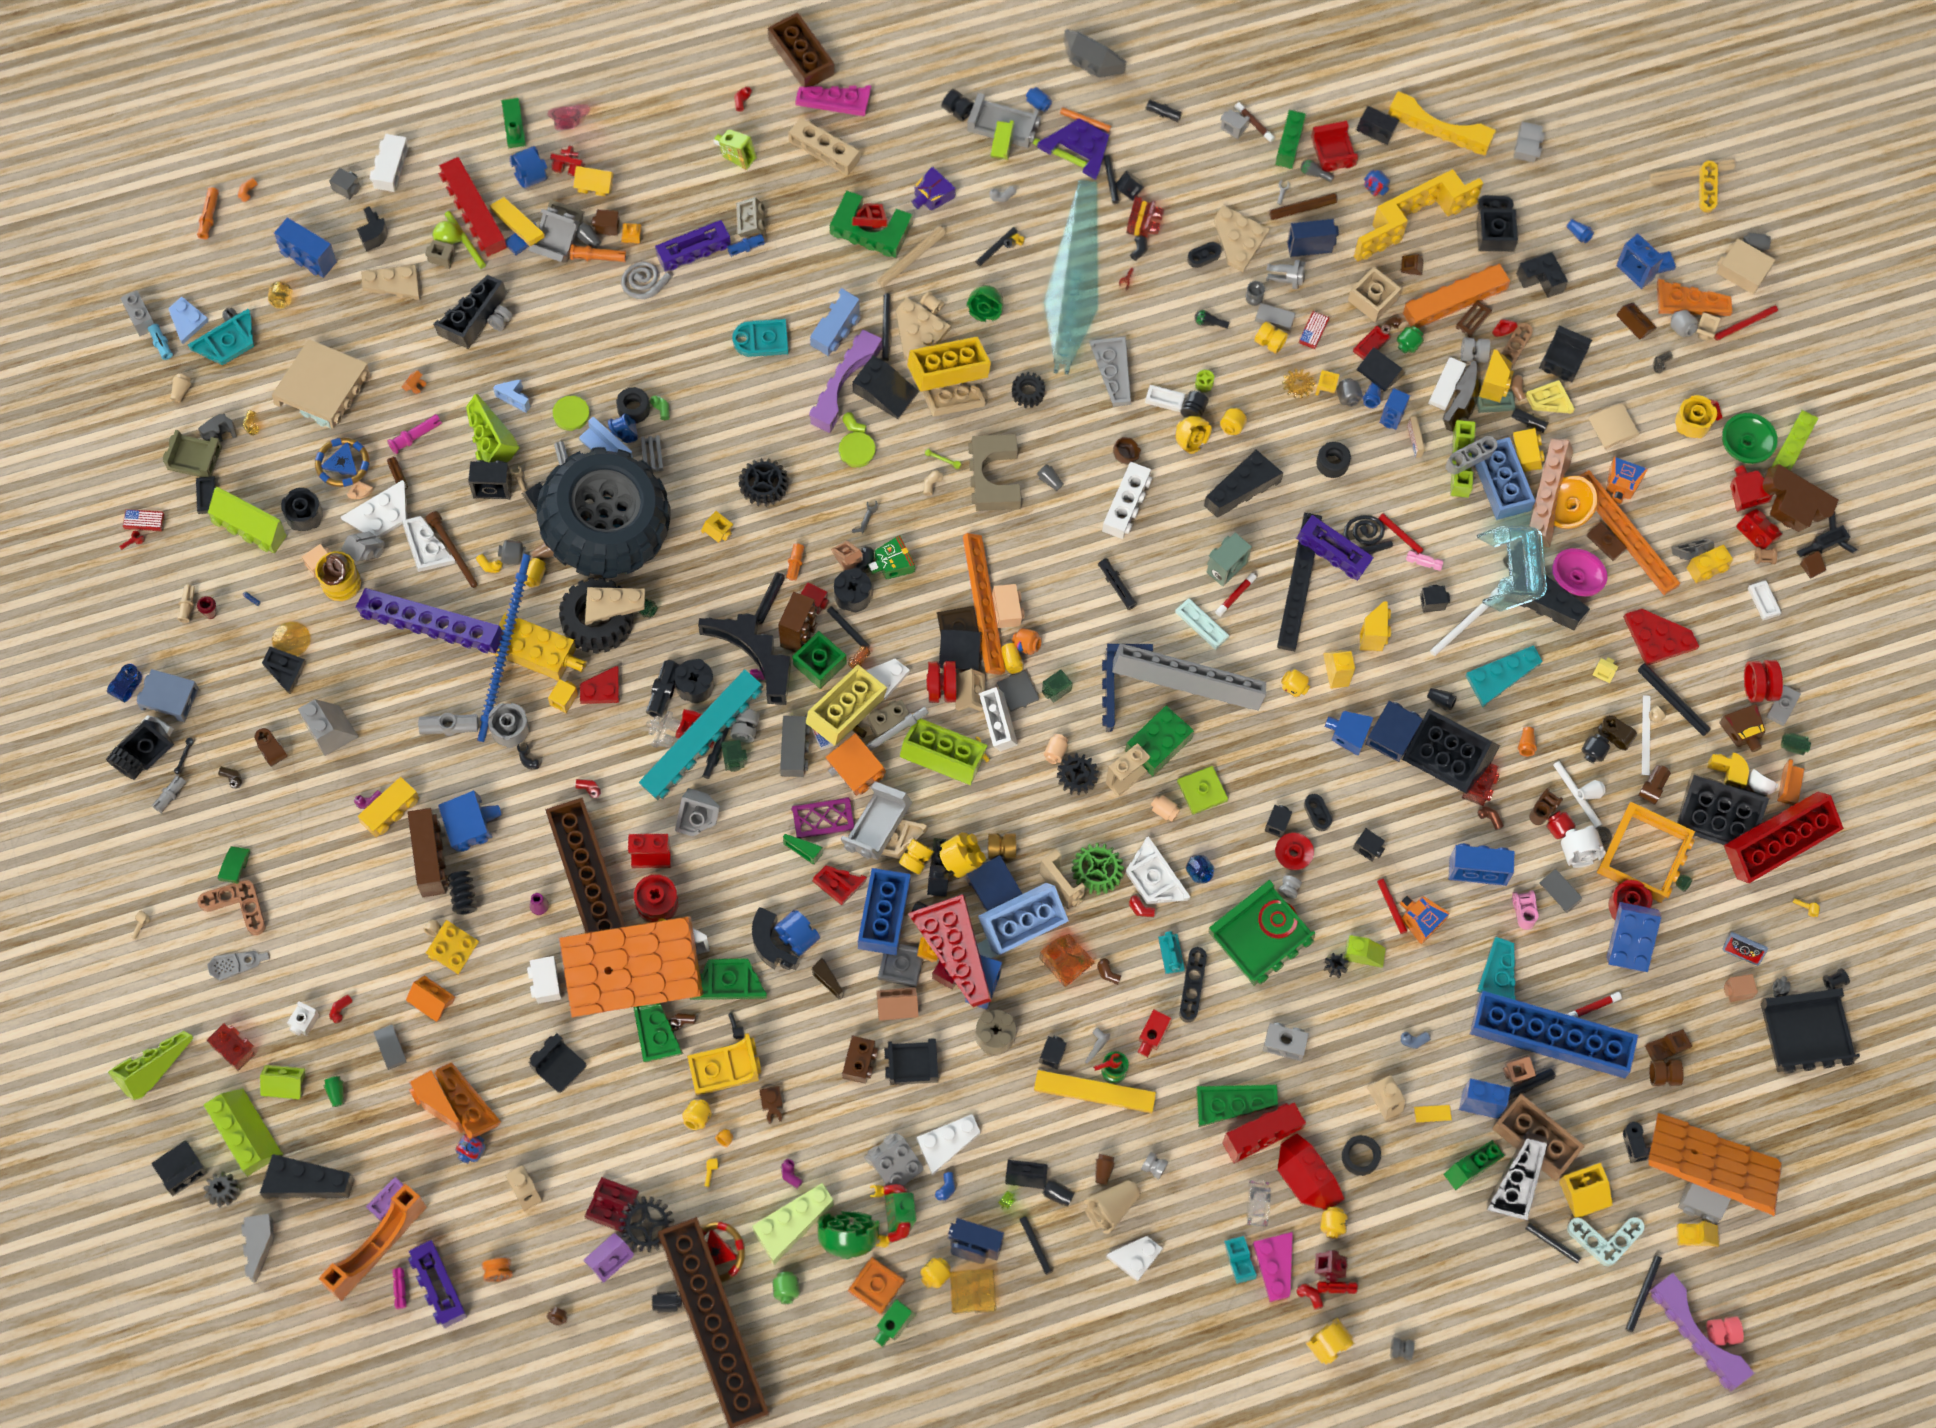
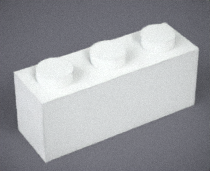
M385 134L384 140H381L379 146L380 153L375 157V169L370 174V181H372L374 189L396 191L409 148L406 137Z
M995 687L979 693L993 746L1000 752L1018 746L1004 692Z

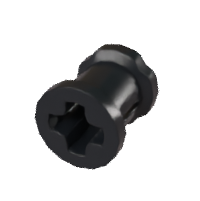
M1842 968L1830 976H1823V982L1827 990L1850 983L1848 974Z

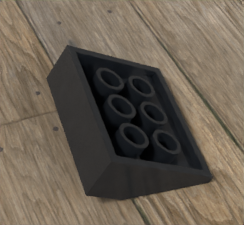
M1428 709L1402 760L1467 794L1492 763L1501 745Z
M1691 773L1677 823L1695 831L1694 836L1725 845L1761 824L1769 798L1765 795Z

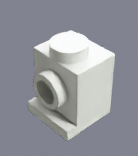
M299 1001L287 1022L290 1027L289 1030L299 1036L301 1033L308 1036L320 1015L317 1010ZM301 1016H304L303 1021H299Z

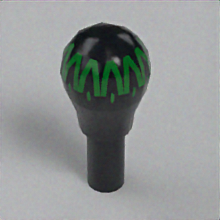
M1199 310L1194 316L1195 322L1200 326L1216 325L1228 329V321L1218 319L1206 310Z

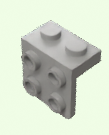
M897 1133L888 1135L883 1143L871 1148L864 1157L867 1163L876 1169L886 1185L901 1184L904 1186L923 1171L922 1164L904 1137Z

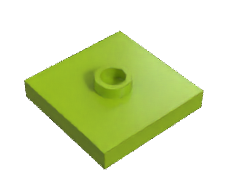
M1213 766L1177 779V783L1192 815L1228 802V797Z

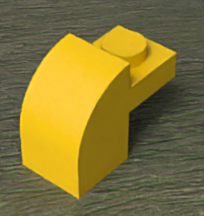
M1734 752L1730 758L1722 754H1713L1707 768L1726 773L1724 783L1745 788L1749 767L1742 756Z

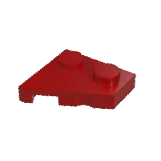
M864 203L862 209H859L857 212V217H853L852 226L887 227V218L883 205Z
M615 666L580 683V704L619 703V667Z

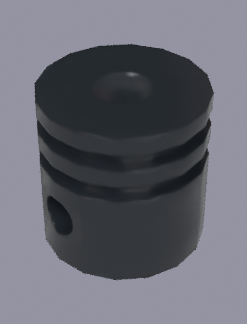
M1190 391L1181 408V415L1185 418L1189 416L1202 417L1209 402L1208 397L1201 392Z

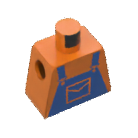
M1614 457L1609 467L1606 491L1613 494L1612 499L1617 504H1621L1623 498L1631 499L1648 469Z
M1407 895L1400 902V905L1407 910L1402 918L1403 922L1421 945L1447 920L1450 914L1424 896L1415 903Z

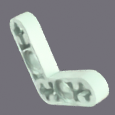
M1581 1218L1572 1219L1567 1225V1231L1573 1239L1602 1265L1612 1266L1642 1234L1644 1223L1639 1218H1630L1609 1242ZM1636 1223L1638 1225L1637 1230H1634L1629 1236L1627 1232L1632 1227L1631 1224L1634 1225ZM1580 1224V1230L1582 1232H1580L1579 1230L1575 1232L1573 1230L1574 1225ZM1588 1231L1589 1233L1584 1237V1239H1582L1581 1236L1583 1235V1233ZM1621 1236L1626 1239L1627 1244L1625 1247L1617 1245V1237ZM1589 1237L1596 1238L1598 1241L1597 1247L1589 1246L1587 1239ZM1614 1248L1616 1251L1611 1256L1613 1260H1606L1604 1258L1606 1256L1605 1253H1609Z

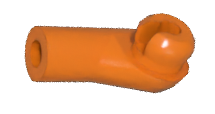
M254 178L249 179L240 186L237 195L241 198L242 202H246L251 198L248 192L258 185Z

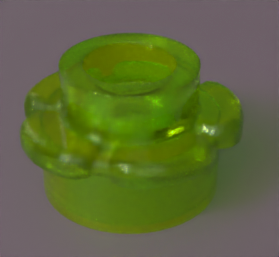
M1007 1191L998 1202L1002 1206L1001 1209H1004V1207L1009 1209L1016 1200L1013 1198L1015 1193L1012 1194Z

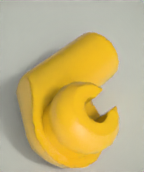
M484 554L476 557V561L485 572L498 573L502 570L503 564L500 560L489 562Z

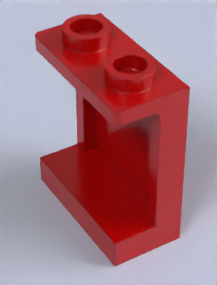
M1347 121L1315 126L1312 129L1311 139L1320 167L1325 172H1333L1341 168L1348 169L1357 164L1358 154H1354L1348 135L1349 125Z
M628 834V853L631 854V868H671V846L668 834Z

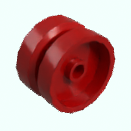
M1764 660L1763 663L1760 661H1747L1745 664L1744 688L1747 699L1750 702H1762L1764 698L1767 701L1780 700L1783 692V676L1777 660Z
M938 661L928 662L926 685L929 703H939L941 691H944L946 703L956 702L955 661H945L943 673H940Z
M654 874L642 878L637 883L634 890V902L639 916L651 923L657 922L660 918L669 920L676 914L678 909L677 890L674 883L668 877Z

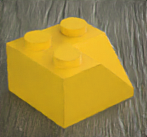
M1493 350L1479 397L1500 403L1502 396L1506 397L1514 371L1511 370L1512 362L1498 350Z

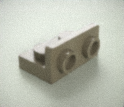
M756 197L737 203V228L740 237L754 233L765 236L766 222L764 213H766V208Z

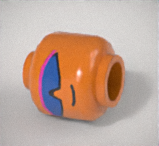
M1021 628L1017 633H1014L1012 643L1018 648L1019 652L1032 655L1039 651L1042 639L1037 631Z

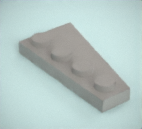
M1126 337L1089 341L1113 407L1131 405Z

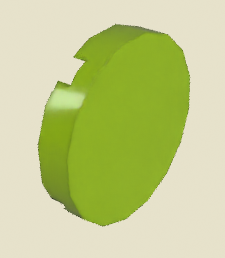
M565 396L559 399L552 410L556 425L567 431L583 428L590 417L586 401L577 396Z
M862 432L847 434L839 443L841 460L850 467L860 468L868 465L875 457L874 441L869 435Z

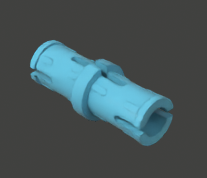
M158 324L150 325L148 331L153 339L154 347L158 349L163 360L170 359L173 353L167 344V338L163 336Z

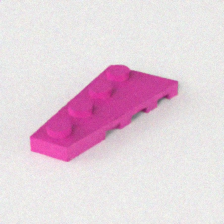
M865 85V88H857V86H849V88L831 86L829 89H823L822 87H799L795 105L865 117L871 85Z

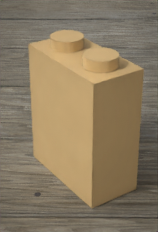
M1737 239L1734 244L1730 243L1725 252L1727 253L1726 257L1722 256L1718 261L1717 266L1719 268L1716 273L1754 295L1771 270L1775 259Z

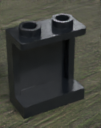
M1559 325L1539 369L1548 374L1556 375L1564 381L1573 383L1592 339Z
M936 1038L920 1043L892 1044V1041H888V1047H884V1057L889 1059V1067H885L886 1079H890V1085L938 1083Z

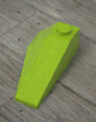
M474 394L466 406L469 425L473 427L474 431L472 440L477 445L478 451L475 452L477 460L509 462L520 448L512 433L478 394Z
M182 1031L162 1041L159 1044V1048L151 1050L148 1048L142 1051L143 1056L132 1060L130 1057L108 1071V1073L126 1096L133 1100L140 1099L154 1087L193 1040V1036Z

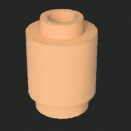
M1054 734L1050 738L1044 752V756L1049 763H1060L1068 747V739L1066 737Z
M1161 795V797L1156 796L1151 804L1153 807L1152 811L1166 821L1170 820L1173 822L1181 810L1177 807L1176 803L1164 795Z

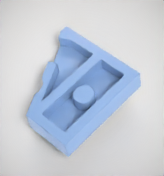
M180 297L168 308L182 344L188 341L208 322V318L183 297Z

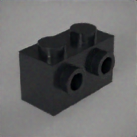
M1367 106L1355 131L1388 145L1400 120Z

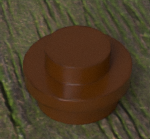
M551 1308V1311L547 1313V1318L553 1325L560 1326L566 1323L568 1319L566 1316L567 1312L561 1308Z

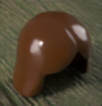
M331 553L326 556V562L323 564V572L325 574L323 582L330 586L338 585L347 576L350 565L345 556L338 553Z

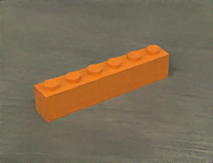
M1500 264L1488 266L1484 271L1474 272L1463 280L1458 279L1447 287L1442 286L1433 293L1429 292L1417 300L1412 299L1405 304L1403 315L1411 327H1423L1475 304L1477 300L1480 302L1507 290L1510 279Z

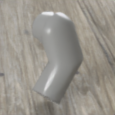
M1012 186L1004 192H999L995 188L991 189L989 192L990 199L995 202H1006L1016 193V190Z

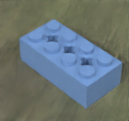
M1510 437L1496 440L1497 448L1493 455L1475 465L1496 520L1529 512L1535 503ZM1484 445L1485 449L1491 450L1489 446Z

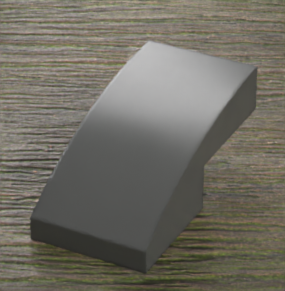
M393 1024L374 1031L388 1070L407 1063Z

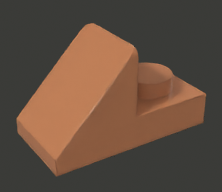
M848 541L831 549L844 571L855 568V565L861 562L859 558L863 556L860 549Z

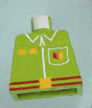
M729 129L723 136L717 134L714 138V144L720 146L722 156L745 170L757 158L751 137Z

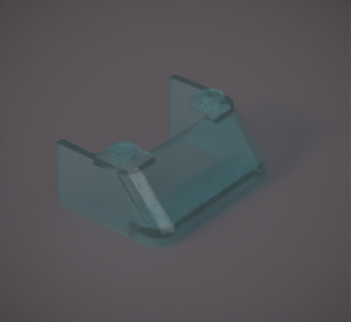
M1499 526L1477 535L1478 539L1493 547L1507 543L1509 576L1499 582L1498 594L1483 599V604L1501 612L1541 598L1545 594L1547 585L1542 533L1540 530L1526 526Z

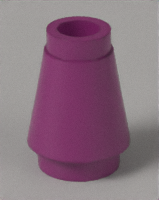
M534 893L529 904L530 911L536 915L546 913L549 908L548 900L540 893Z

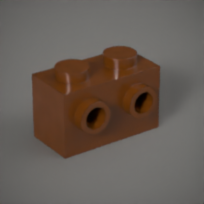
M852 1035L842 1072V1079L866 1084L867 1078L871 1079L873 1073L871 1062L872 1059L876 1060L878 1053L874 1040Z

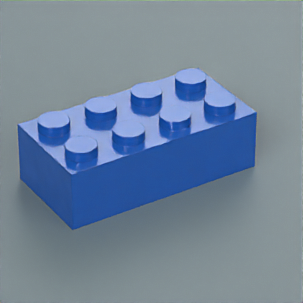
M876 868L871 869L858 937V949L897 955L911 874Z

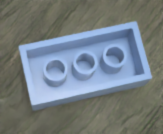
M1049 883L1040 885L978 915L992 952L999 955L1068 922L1056 887Z

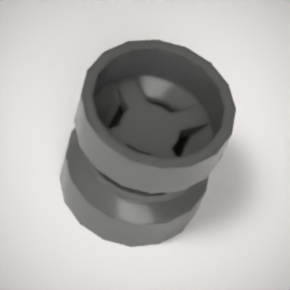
M1259 281L1249 283L1245 296L1248 304L1256 306L1262 303L1265 293L1263 283Z
M1393 1337L1390 1357H1403L1405 1360L1412 1361L1414 1340L1407 1339L1404 1341L1398 1337Z

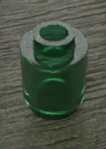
M1791 732L1789 734L1784 733L1781 748L1799 755L1809 752L1811 747L1809 737Z

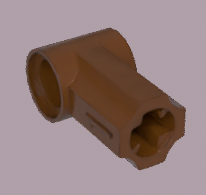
M1656 765L1638 796L1655 805L1671 774L1668 768L1663 765Z

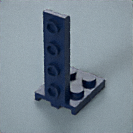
M1107 643L1105 660H1102V671H1105V678H1102V689H1105L1106 696H1102V708H1106V715H1102V726H1106V732H1112L1115 725L1114 673L1112 669L1113 659L1119 647V644ZM1125 644L1153 652V644Z

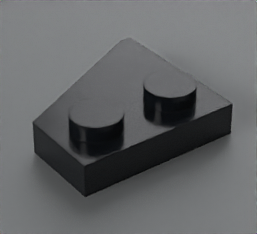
M269 647L262 661V665L289 694H291L306 663L303 658L273 647Z

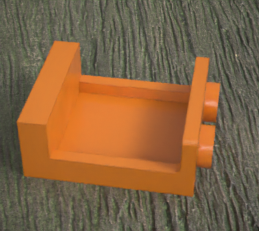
M856 733L825 757L831 767L837 771L851 788L855 796L867 792L869 786L874 781L879 782L882 780L886 773L883 765Z

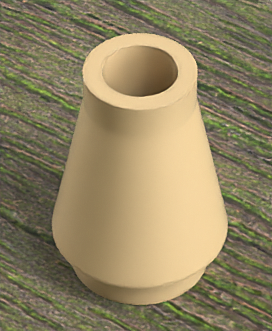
M176 374V377H173L171 400L181 402L191 385L190 377L183 374Z

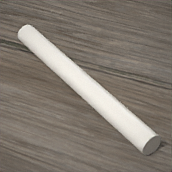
M1556 762L1553 766L1595 828L1597 829L1603 824L1586 799L1579 800L1577 798L1576 790L1578 787L1561 762Z

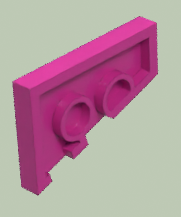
M1293 1232L1253 1242L1269 1303L1290 1297Z

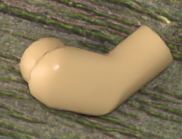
M938 470L932 471L924 479V495L931 496L933 494V484L943 480L941 472Z

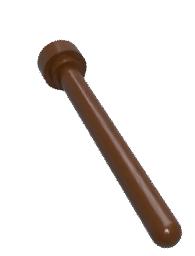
M438 511L429 513L425 517L428 525L437 530L472 588L477 587V581L442 526L441 515Z

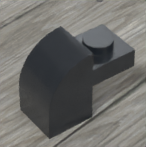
M370 206L363 209L368 224L357 228L359 238L366 252L382 245L388 234L384 217L379 219L377 212H372Z

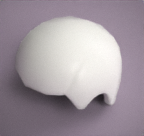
M1753 769L1748 779L1752 790L1761 795H1770L1778 787L1776 782L1763 776L1755 769Z

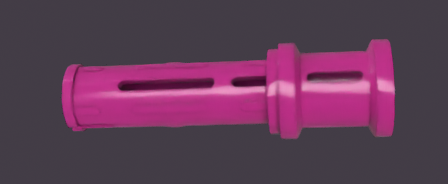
M435 414L411 430L400 432V435L392 440L388 439L387 443L390 449L396 455L399 453V450L406 446H411L414 440L442 425V422L439 421L440 418Z

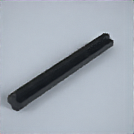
M1646 663L1638 668V672L1702 736L1710 732L1711 728Z

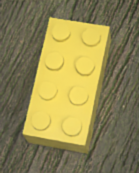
M856 665L808 711L806 724L836 746L884 700L887 687L861 666Z

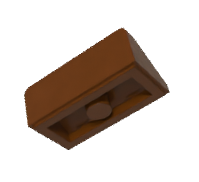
M1633 302L1624 305L1617 313V317L1639 340L1657 328Z

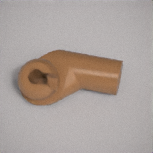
M1515 375L1512 377L1510 387L1519 402L1526 398V395L1522 390V377Z

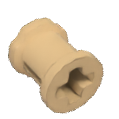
M931 291L926 292L920 301V304L927 306L934 315L944 306V302L934 297Z

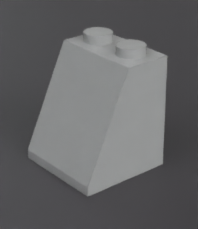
M314 699L298 708L307 729L324 756L358 738L357 733L339 705Z

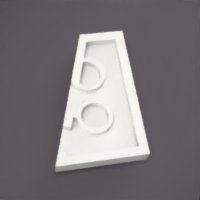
M973 1114L917 1137L918 1144L932 1176L945 1163L949 1162L954 1155L980 1135V1130Z

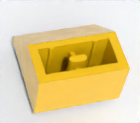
M1388 601L1382 602L1365 617L1360 630V650L1383 651L1384 645L1388 644V637L1391 636V626H1388V620L1391 618V609L1388 608Z
M1601 1163L1564 1175L1559 1181L1574 1218H1580L1613 1206L1609 1181Z

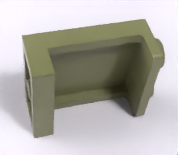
M175 430L174 435H171L169 439V448L163 455V462L167 470L197 477H211L222 446L218 438L211 437L210 441L184 436L179 430Z

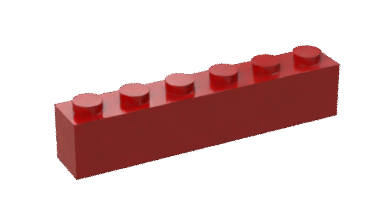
M456 157L440 164L438 175L442 183L446 182V190L449 196L455 198L453 201L457 210L461 209L464 223L470 225L469 231L473 238H477L479 250L481 252L484 251L486 256L489 257L506 249V242L460 158Z

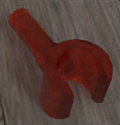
M1130 268L1127 275L1119 280V287H1121L1122 283H1127L1126 290L1129 289V280L1134 271L1133 268Z

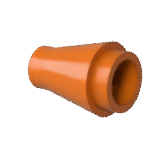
M1532 727L1523 728L1518 744V750L1522 756H1533L1537 750L1534 728Z

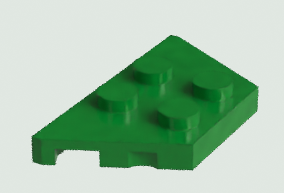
M708 959L702 974H700L703 995L690 998V1000L767 999V994L749 959Z

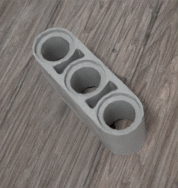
M1486 436L1454 452L1446 463V470L1450 474H1458L1490 458L1497 448L1496 439ZM1484 445L1489 446L1491 450L1485 449ZM1468 453H1472L1475 458L1470 457ZM1452 461L1458 462L1459 466L1454 465Z

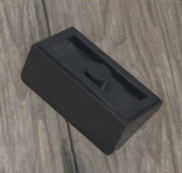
M1008 1159L1005 1184L1044 1189L1046 1186L1048 1164Z

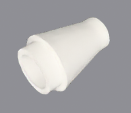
M1593 780L1576 790V796L1579 800L1600 799L1605 794L1604 784L1597 780Z

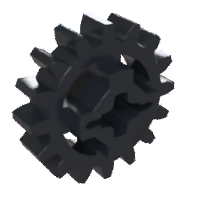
M1075 753L1074 758L1068 755L1067 761L1062 759V765H1058L1057 770L1059 772L1057 773V778L1060 779L1058 784H1064V791L1070 789L1071 795L1074 791H1077L1078 795H1080L1081 791L1087 794L1088 788L1093 790V783L1098 782L1096 776H1098L1099 771L1095 770L1097 764H1091L1092 758L1086 760L1085 754L1081 758L1078 757L1077 753ZM1079 769H1080V774H1079V776H1077V778L1075 779V775L1077 774V772H1078Z

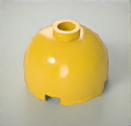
M1189 416L1177 424L1176 442L1184 451L1194 454L1201 450L1199 446L1202 443H1207L1212 428L1205 419L1199 416Z

